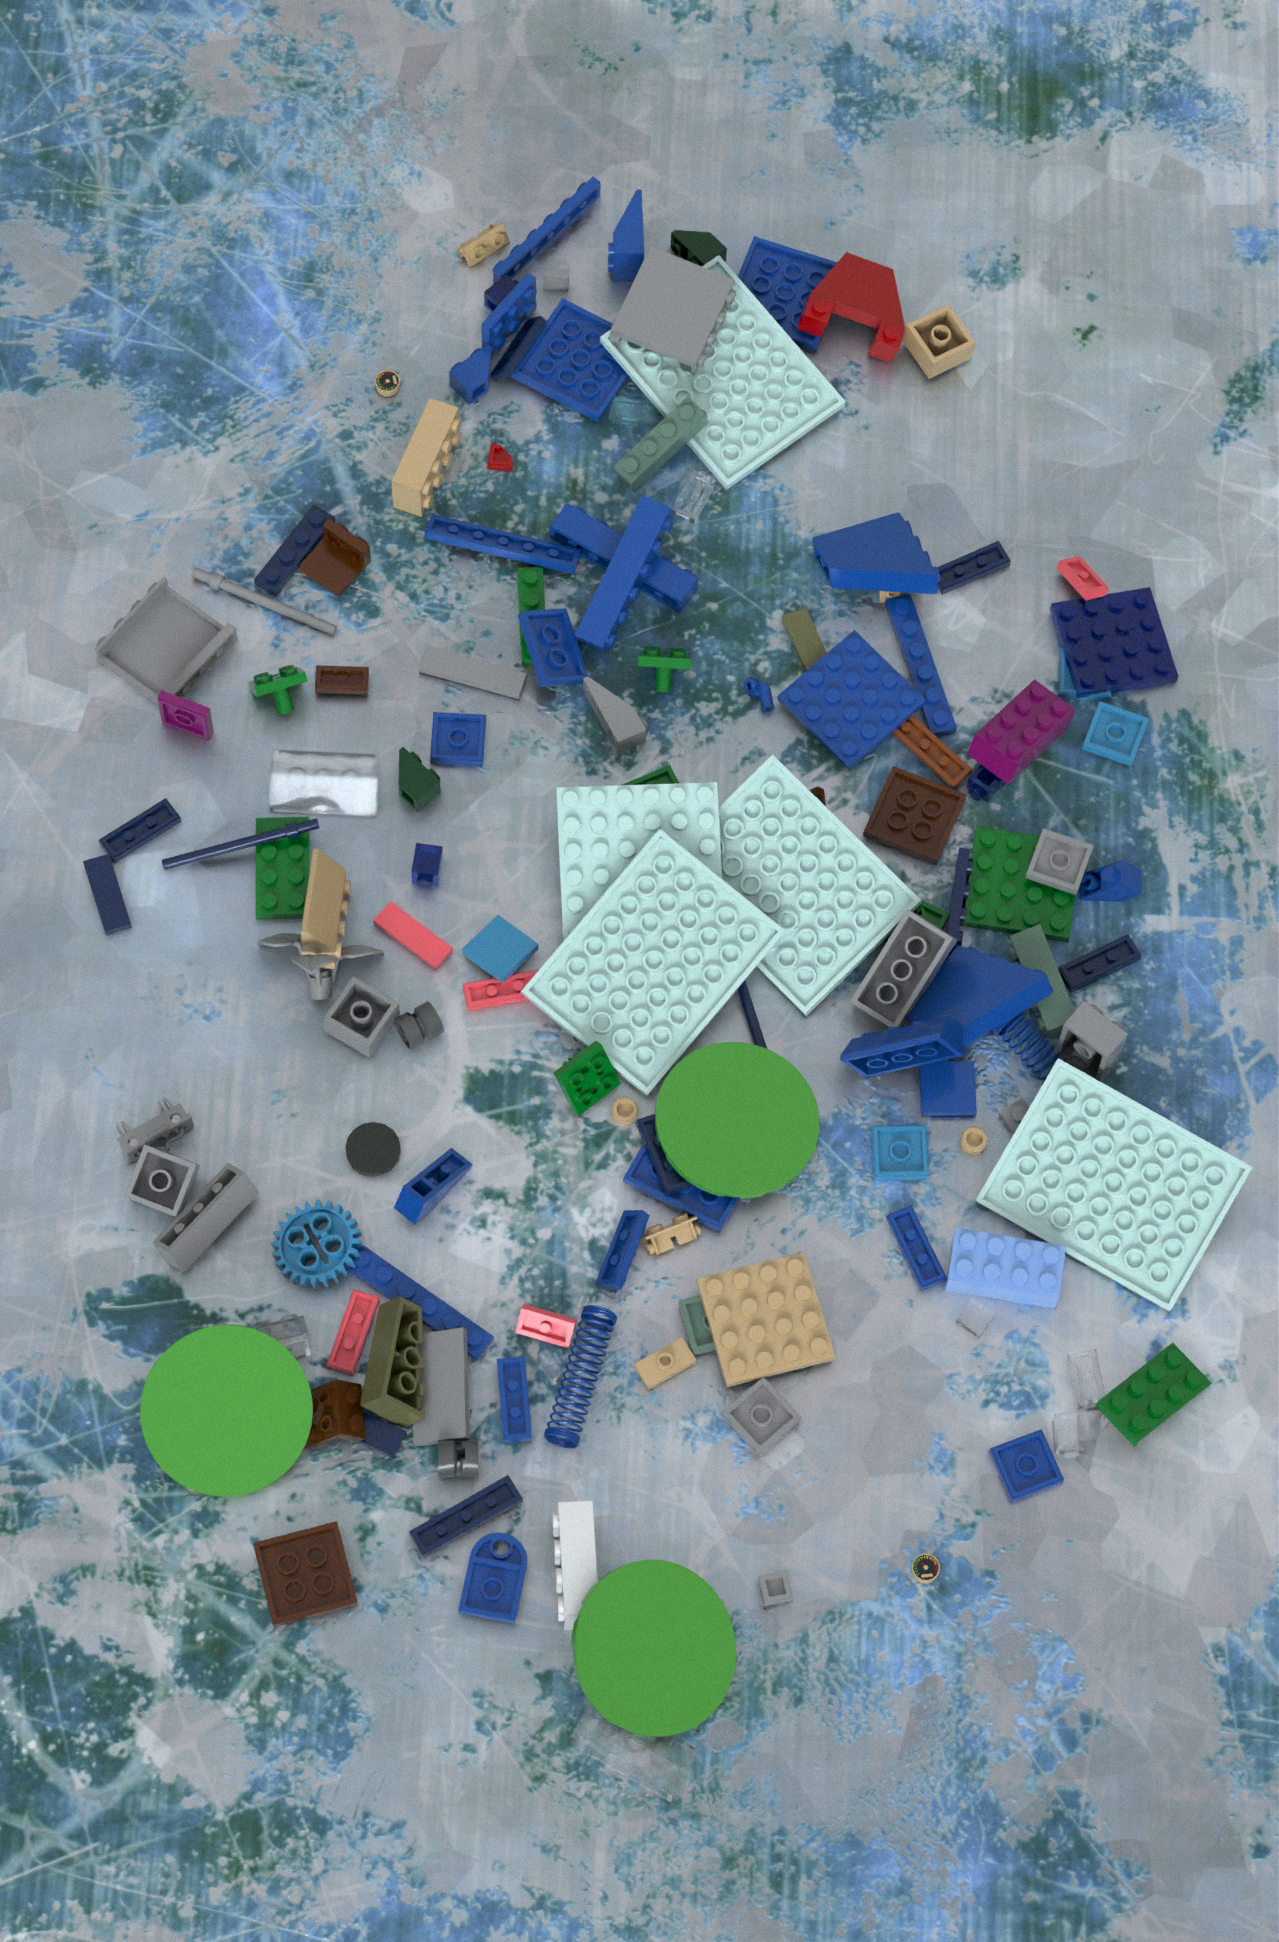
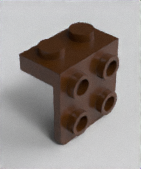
M328 519L323 524L324 539L300 564V571L332 594L339 596L371 562L370 546L362 537H355L343 524L335 523Z
M336 1379L311 1389L313 1402L312 1425L304 1448L310 1449L336 1438L356 1442L366 1439L363 1407L360 1406L362 1397L361 1384Z

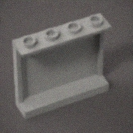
M650 246L611 328L610 341L620 344L622 338L691 366L690 374L694 375L697 368H702L706 361L707 353H705L707 346L712 347L717 336V332L714 331L717 325L722 326L727 312L724 310L726 305H732L737 292L733 290L735 280Z
M163 577L158 583L155 582L150 586L146 596L141 601L138 600L133 604L130 612L124 619L121 618L115 623L113 630L107 637L104 636L98 641L95 650L97 660L158 704L157 697L161 690L185 698L238 641L236 628L230 623H227L225 626L221 625L168 586L167 578Z

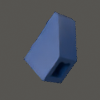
M489 344L473 351L469 358L462 363H456L449 371V385L468 405L489 391L492 363V347Z
M1120 860L1085 872L1079 886L1080 899L1083 901L1121 902L1142 895L1141 870Z

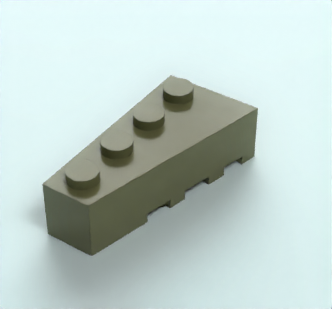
M401 1296L379 1305L360 1406L404 1428L424 1420L425 1409H421L424 1384H420V1369L424 1368L423 1357H421L419 1344L423 1343L422 1307Z

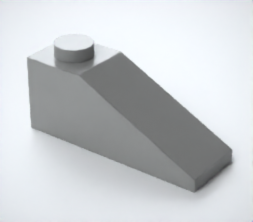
M588 676L584 677L583 692L616 753L618 754L646 742L648 726L644 717H639L635 708Z

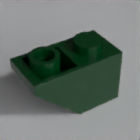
M683 230L671 232L670 247L677 257L703 266L719 255L726 263L727 248L711 232Z
M402 747L399 750V796L419 812L441 792L440 777L433 769L430 768L428 770L416 753L413 751L409 752Z

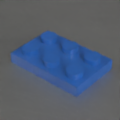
M527 273L481 324L482 348L489 344L492 347V354L496 350L499 351L504 346L507 337L511 333L514 334L518 331L525 317H529L534 313L537 307L536 278Z
M567 609L522 611L518 615V619L539 687L583 684V678L588 675Z

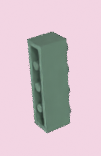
M687 396L613 466L617 476L635 493L709 423L706 414Z
M1039 924L1011 935L1010 938L1013 945L1008 947L1014 961L1020 960L1021 965L1025 968L1041 970L1048 976L1053 992L1048 997L1034 1004L1032 1008H1039L1041 1016L1037 1017L1042 1033L1048 1031L1050 1038L1053 1039L1061 1035L1064 1023L1075 1010L1042 927Z

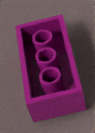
M1034 679L975 734L967 754L1009 785L1068 729L1076 709Z

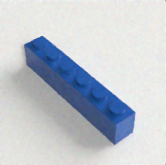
M642 496L575 633V637L579 642L603 653H607L609 648L614 647L618 639L617 631L619 626L626 623L630 613L628 608L631 602H635L640 594L641 587L639 585L642 579L647 578L652 569L651 561L654 555H658L663 547L664 541L662 538L665 532H669L674 524V513L670 507Z
M569 503L564 506L550 525L551 539L561 545L581 549L582 557L604 570L607 569L624 535V532L615 531L603 520L595 519L582 508L574 507ZM654 555L651 561V572L647 578L642 579L639 587H641L642 592L681 613L697 591L698 578L691 571L674 565L669 558Z

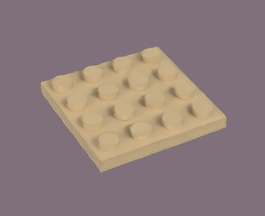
M804 1252L696 1280L726 1387L835 1360V1353Z

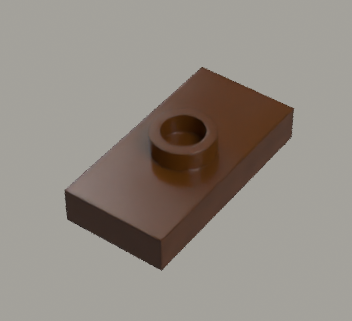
M316 665L315 693L368 695L369 667Z

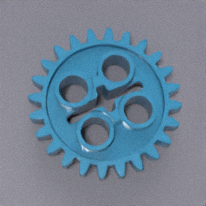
M320 1200L316 1201L315 1207H311L307 1201L305 1202L304 1210L295 1206L296 1214L293 1216L290 1213H286L289 1221L287 1223L279 1221L278 1224L282 1231H274L273 1233L279 1240L271 1243L273 1248L277 1250L272 1253L274 1259L279 1260L276 1266L279 1270H283L282 1274L286 1279L291 1276L290 1280L296 1285L300 1281L303 1288H306L310 1282L314 1289L318 1288L319 1282H323L326 1288H328L330 1279L339 1283L338 1275L340 1273L345 1276L349 1275L345 1269L347 1266L356 1267L352 1257L358 1258L361 1256L358 1250L355 1249L363 1246L360 1239H357L362 1236L360 1230L356 1228L358 1223L355 1219H351L352 1215L348 1210L343 1212L340 1204L333 1208L331 1201H327L324 1207ZM328 1222V1226L325 1229L318 1230L319 1225ZM306 1225H310L318 1239L321 1248L329 1260L328 1264H324L321 1255L316 1250L312 1239L305 1229ZM304 1236L301 1243L293 1244L296 1238ZM341 1245L338 1251L330 1252L333 1246ZM310 1259H316L312 1266L306 1267V1263Z

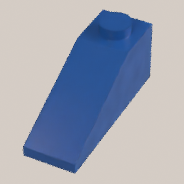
M453 1148L449 1149L403 1186L394 1209L415 1225L438 1205L470 1170L473 1164Z

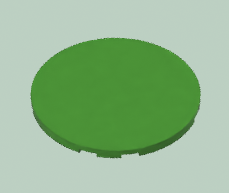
M723 1042L702 1047L684 1057L674 1066L660 1088L656 1101L654 1122L657 1139L666 1154V1159L684 1179L697 1188L720 1197L724 1195L749 1199L762 1197L764 1194L782 1189L804 1170L817 1144L820 1118L812 1089L802 1074L785 1058L771 1050L754 1044Z
M235 1324L207 1326L186 1334L171 1344L152 1366L143 1387L140 1403V1420L144 1439L158 1465L179 1484L202 1494L221 1497L239 1496L255 1492L270 1485L285 1474L298 1459L305 1447L313 1416L310 1386L301 1365L294 1355L282 1343L265 1332Z
M641 1560L622 1565L604 1575L594 1584L581 1603L582 1606L577 1619L574 1621L571 1641L575 1661L573 1664L581 1689L592 1706L611 1724L617 1725L631 1732V1734L644 1737L677 1735L705 1721L713 1714L726 1696L736 1664V1640L732 1622L726 1607L714 1589L688 1568L663 1560Z

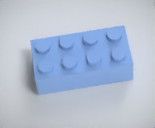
M955 1228L945 1291L1055 1309L1060 1296L1066 1246Z

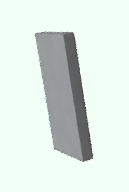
M462 1327L423 1333V1343L419 1344L421 1357H423L424 1368L420 1369V1384H424L421 1409H425V1419L413 1424V1444L418 1447L438 1444V1441L443 1440L460 1441L470 1439L467 1329Z

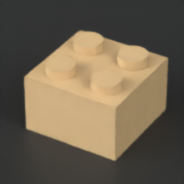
M949 304L906 324L902 339L928 379L970 360L976 344Z

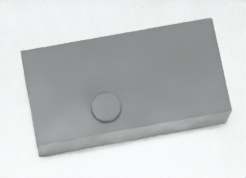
M907 909L850 1002L888 1027H904L907 1022L906 1019L931 984L958 939L917 913Z

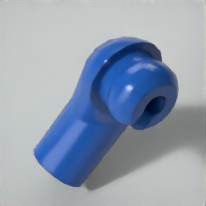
M755 678L746 679L743 684L744 689L748 694L760 700L761 710L763 712L774 710L769 685Z

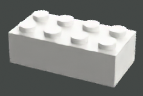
M593 1500L558 1502V1512H552L553 1537H559V1540H554L555 1565H560L561 1567L556 1568V1593H562V1596L557 1597L558 1622L564 1621V1630H573L574 1621L577 1619L583 1599L598 1581Z

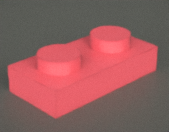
M1080 556L1059 560L1058 571L1085 600L1107 595L1109 587Z
M523 1304L515 1333L569 1348L577 1319Z

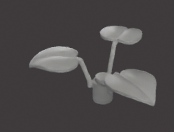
M296 933L275 934L258 941V947L261 945L271 947L293 945L298 948L300 955L291 957V961L306 971L307 982H310V998L314 1000L332 998L331 982L336 981L335 974L340 960L376 953L384 956L382 950L365 945L342 947L341 958L330 954L302 955L301 935ZM336 962L335 969H332L330 974H328L327 969H320L325 965Z

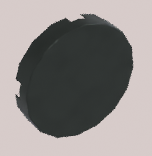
M377 1122L364 1123L355 1128L348 1136L345 1146L347 1159L351 1167L361 1175L370 1177L379 1176V1174L391 1171L398 1163L401 1153L399 1138L394 1130L385 1124Z

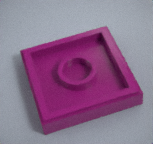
M163 690L160 691L157 699L162 723L207 740L211 739L214 730L209 707Z

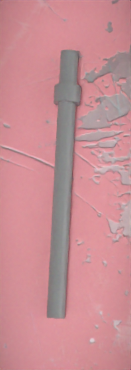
M197 567L193 569L192 577L208 583L209 587L218 591L223 589L331 635H334L337 630V625L228 581L221 574L216 572L211 574Z

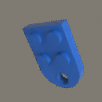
M492 1533L482 1537L474 1545L467 1567L458 1609L459 1614L510 1624L516 1623L527 1570V1554L519 1540L506 1533ZM498 1542H505L509 1545L510 1549L505 1555H498L493 1551V1547Z

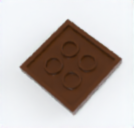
M893 766L864 829L863 836L937 865L967 795Z
M337 1521L253 1543L274 1628L358 1606Z

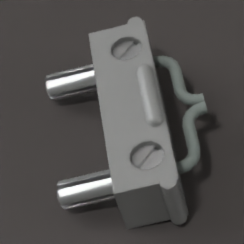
M163 1098V1101L159 1100V1105L164 1111L162 1114L131 1131L124 1121H121V1125L118 1123L116 1127L122 1136L117 1138L126 1163H132L139 1159L144 1145H150L166 1152L169 1151L171 1143L183 1137L185 1132L193 1129L194 1124L191 1114L186 1113L180 1103L172 1107L167 1098Z

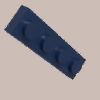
M313 504L255 577L254 584L276 597L298 570L300 564L324 537L323 524L328 519L335 522V516Z
M959 847L946 932L958 940L950 951L949 956L957 945H962L963 931L958 930L959 923H965L967 907H962L963 899H968L970 883H965L966 875H971L974 860L969 859L970 849Z
M509 1475L409 1531V1535L422 1557L426 1558L523 1502V1498Z

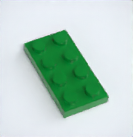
M309 817L256 818V834L285 827L286 823L294 821L300 823L310 819ZM310 831L301 833L300 837L293 839L286 837L256 845V920L303 919L310 874Z
M1171 1343L1101 1398L1095 1406L1135 1447L1207 1390L1212 1383L1174 1343Z

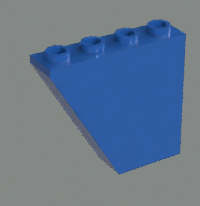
M900 512L812 537L814 558L832 588L919 594L938 593L939 570L936 566H932L928 552L922 550L919 537L913 535L909 521H905Z
M957 945L906 1020L910 1025L915 1021L927 1022L935 1020L937 1016L941 1015L951 1016L962 1025L963 1047L1051 995L1053 988L1048 980V976L1041 970H1031L1017 962L1010 963L1004 961L994 954L987 955L973 947L966 948Z

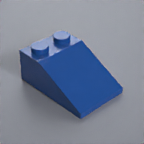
M636 190L613 232V243H608V272H613V282H633L644 261L642 190Z

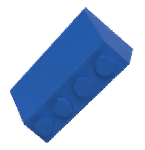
M941 1015L937 1016L935 1020L927 1022H912L910 1026L901 1028L889 1027L886 1031L879 1033H864L861 1037L850 1040L840 1055V1061L864 1078L964 1056L962 1025L951 1016Z

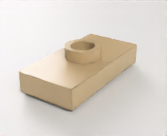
M681 1337L635 1363L634 1369L647 1390H650L694 1365L697 1360Z

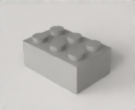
M1083 1001L1064 1023L1055 1054L1061 1052L1059 1059H1067L1066 1063L1103 1082L1117 1066L1128 1033L1125 1032L1123 1026L1118 1022L1110 1021L1097 1006L1089 1005Z

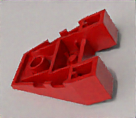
M846 252L811 292L802 309L797 329L821 337L829 322L831 313L875 328L867 355L891 363L899 351L905 331L894 271L889 267Z

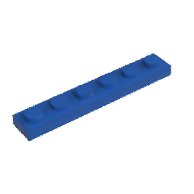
M592 177L587 182H583L578 187L576 193L572 197L566 198L556 212L550 213L539 228L533 229L522 244L516 245L505 260H500L493 268V284L501 290L600 197L601 182L595 177Z
M435 514L431 515L425 530L424 539L575 574L581 558V549Z
M911 593L886 599L885 606L912 685L926 699V705L921 708L927 729L936 737L956 733L957 727Z
M364 1245L355 1248L361 1256L358 1258L352 1257L356 1267L347 1266L345 1268L347 1271L389 1300L401 1296L422 1307V1323L434 1332L464 1327L467 1329L468 1355L476 1361L480 1359L493 1342V1335Z

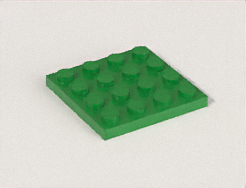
M976 826L971 858L974 859L973 867L968 879L970 889L968 899L965 901L967 910L965 923H962V926L1016 934L1040 924L1046 939L1069 942L1075 895L1025 878L1040 838L1039 835Z

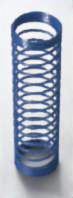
M1021 1012L993 1029L997 1036H1003L1002 1041L1008 1042V1048H1014V1054H1020V1061H1026L1025 1066L1032 1067L1031 1073H1038L1037 1079L1043 1080L1044 1083L1048 1074L1040 1078L1041 1072L1052 1065L1060 1057L1061 1052L1054 1054L1040 1070L1034 1072L1035 1066L1047 1058L1054 1051L1055 1046L1049 1047L1035 1063L1028 1065L1029 1060L1048 1045L1049 1040L1043 1041L1033 1050L1029 1057L1022 1059L1024 1052L1037 1044L1043 1037V1033L1034 1037L1023 1051L1017 1053L1018 1046L1026 1042L1037 1031V1027L1032 1028L1016 1045L1010 1046L1012 1040L1021 1035L1031 1025L1032 1021H1027L1010 1039H1004L1007 1033L1015 1029L1025 1019L1026 1015Z
M596 1305L583 1307L581 1312L582 1321L578 1323L580 1329L576 1330L577 1337L573 1339L574 1346L570 1348L572 1354L568 1356L570 1362L565 1364L567 1370L563 1372L564 1379L560 1381L562 1387L557 1391L559 1396L555 1397L557 1404L552 1406L554 1412L550 1414L551 1421L547 1423L548 1428L544 1432V1438L548 1442L563 1448L572 1449L578 1447L581 1438L574 1432H582L583 1428L575 1423L583 1424L586 1422L579 1415H587L588 1411L582 1407H589L591 1403L584 1398H593V1394L587 1390L596 1389V1386L591 1382H596L599 1379L592 1373L597 1374L601 1372V1369L595 1365L604 1364L603 1360L598 1357L606 1356V1352L602 1349L608 1348L609 1345L603 1340L611 1339V1336L606 1332L614 1331L612 1326L616 1325L617 1315L614 1312ZM593 1314L602 1315V1316H605V1317H607V1318H609V1319L601 1318V1317L595 1316V1315H593ZM584 1322L592 1328H582L581 1323ZM589 1322H591V1323H593V1324H596V1325L609 1327V1328H611V1330L599 1328V1327H597V1326H594V1325L590 1324ZM586 1330L602 1333L609 1338L596 1336ZM583 1331L589 1336H579L578 1332ZM577 1339H580L581 1341H583L584 1343H586V1344H588V1345H584V1344H578V1345H577V1344H576V1340H577ZM584 1339L595 1340L605 1344L606 1346L596 1345ZM577 1347L585 1353H574L573 1348ZM581 1347L592 1348L603 1354L592 1353ZM578 1355L594 1358L601 1363L589 1361ZM575 1356L582 1361H572L570 1358ZM572 1364L581 1370L569 1369L568 1365ZM577 1364L587 1365L597 1369L598 1371L589 1370ZM569 1372L578 1378H567L565 1373ZM574 1372L584 1373L594 1377L595 1379L585 1378ZM563 1381H568L577 1387L564 1386ZM573 1381H579V1382H583V1383L589 1384V1385H591L593 1388H591V1387H585V1386L576 1384V1383L573 1382ZM565 1389L573 1395H562L560 1390ZM569 1389L579 1390L590 1396L581 1395ZM562 1397L564 1400L572 1404L559 1403L557 1400L558 1398ZM566 1397H570V1398H575V1399H578V1400H582V1401L586 1402L587 1404L577 1403V1402L572 1401V1400H570V1399H568V1398H566ZM560 1406L569 1412L556 1411L555 1407ZM565 1406H570V1407L578 1408V1409H580V1410H582V1411H584V1412H586V1413L577 1412V1411L571 1410V1409H569V1408H567V1407H565ZM557 1414L568 1421L554 1420L552 1415ZM561 1414L574 1416L581 1419L582 1421L573 1420ZM550 1423H555L564 1429L550 1427ZM560 1423L570 1424L579 1429L569 1428Z

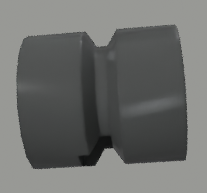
M428 1001L414 1008L413 1014L406 1012L394 1019L396 1029L409 1050L423 1044L426 1037L433 1039L444 1033L443 1024L436 1010Z
M478 1439L462 1440L460 1444H456L454 1440L438 1441L439 1478H452L457 1473H461L463 1477H479ZM458 1456L465 1458L460 1461H457Z

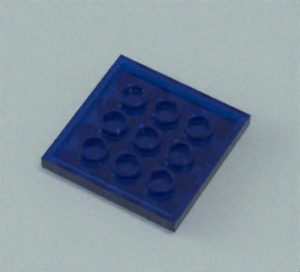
M1150 587L1110 593L1106 596L1090 600L1080 598L1051 603V615L1065 654V660L1074 689L1076 690L1077 699L1107 691L1113 693L1177 682L1179 676Z

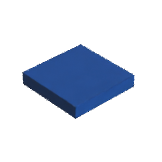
M433 712L430 763L483 766L486 715Z
M974 1061L934 1062L919 1066L921 1116H976Z
M1042 1429L989 1449L991 1458L1011 1503L1064 1482V1478Z

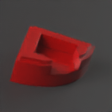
M491 443L487 469L513 472L511 456L502 446Z

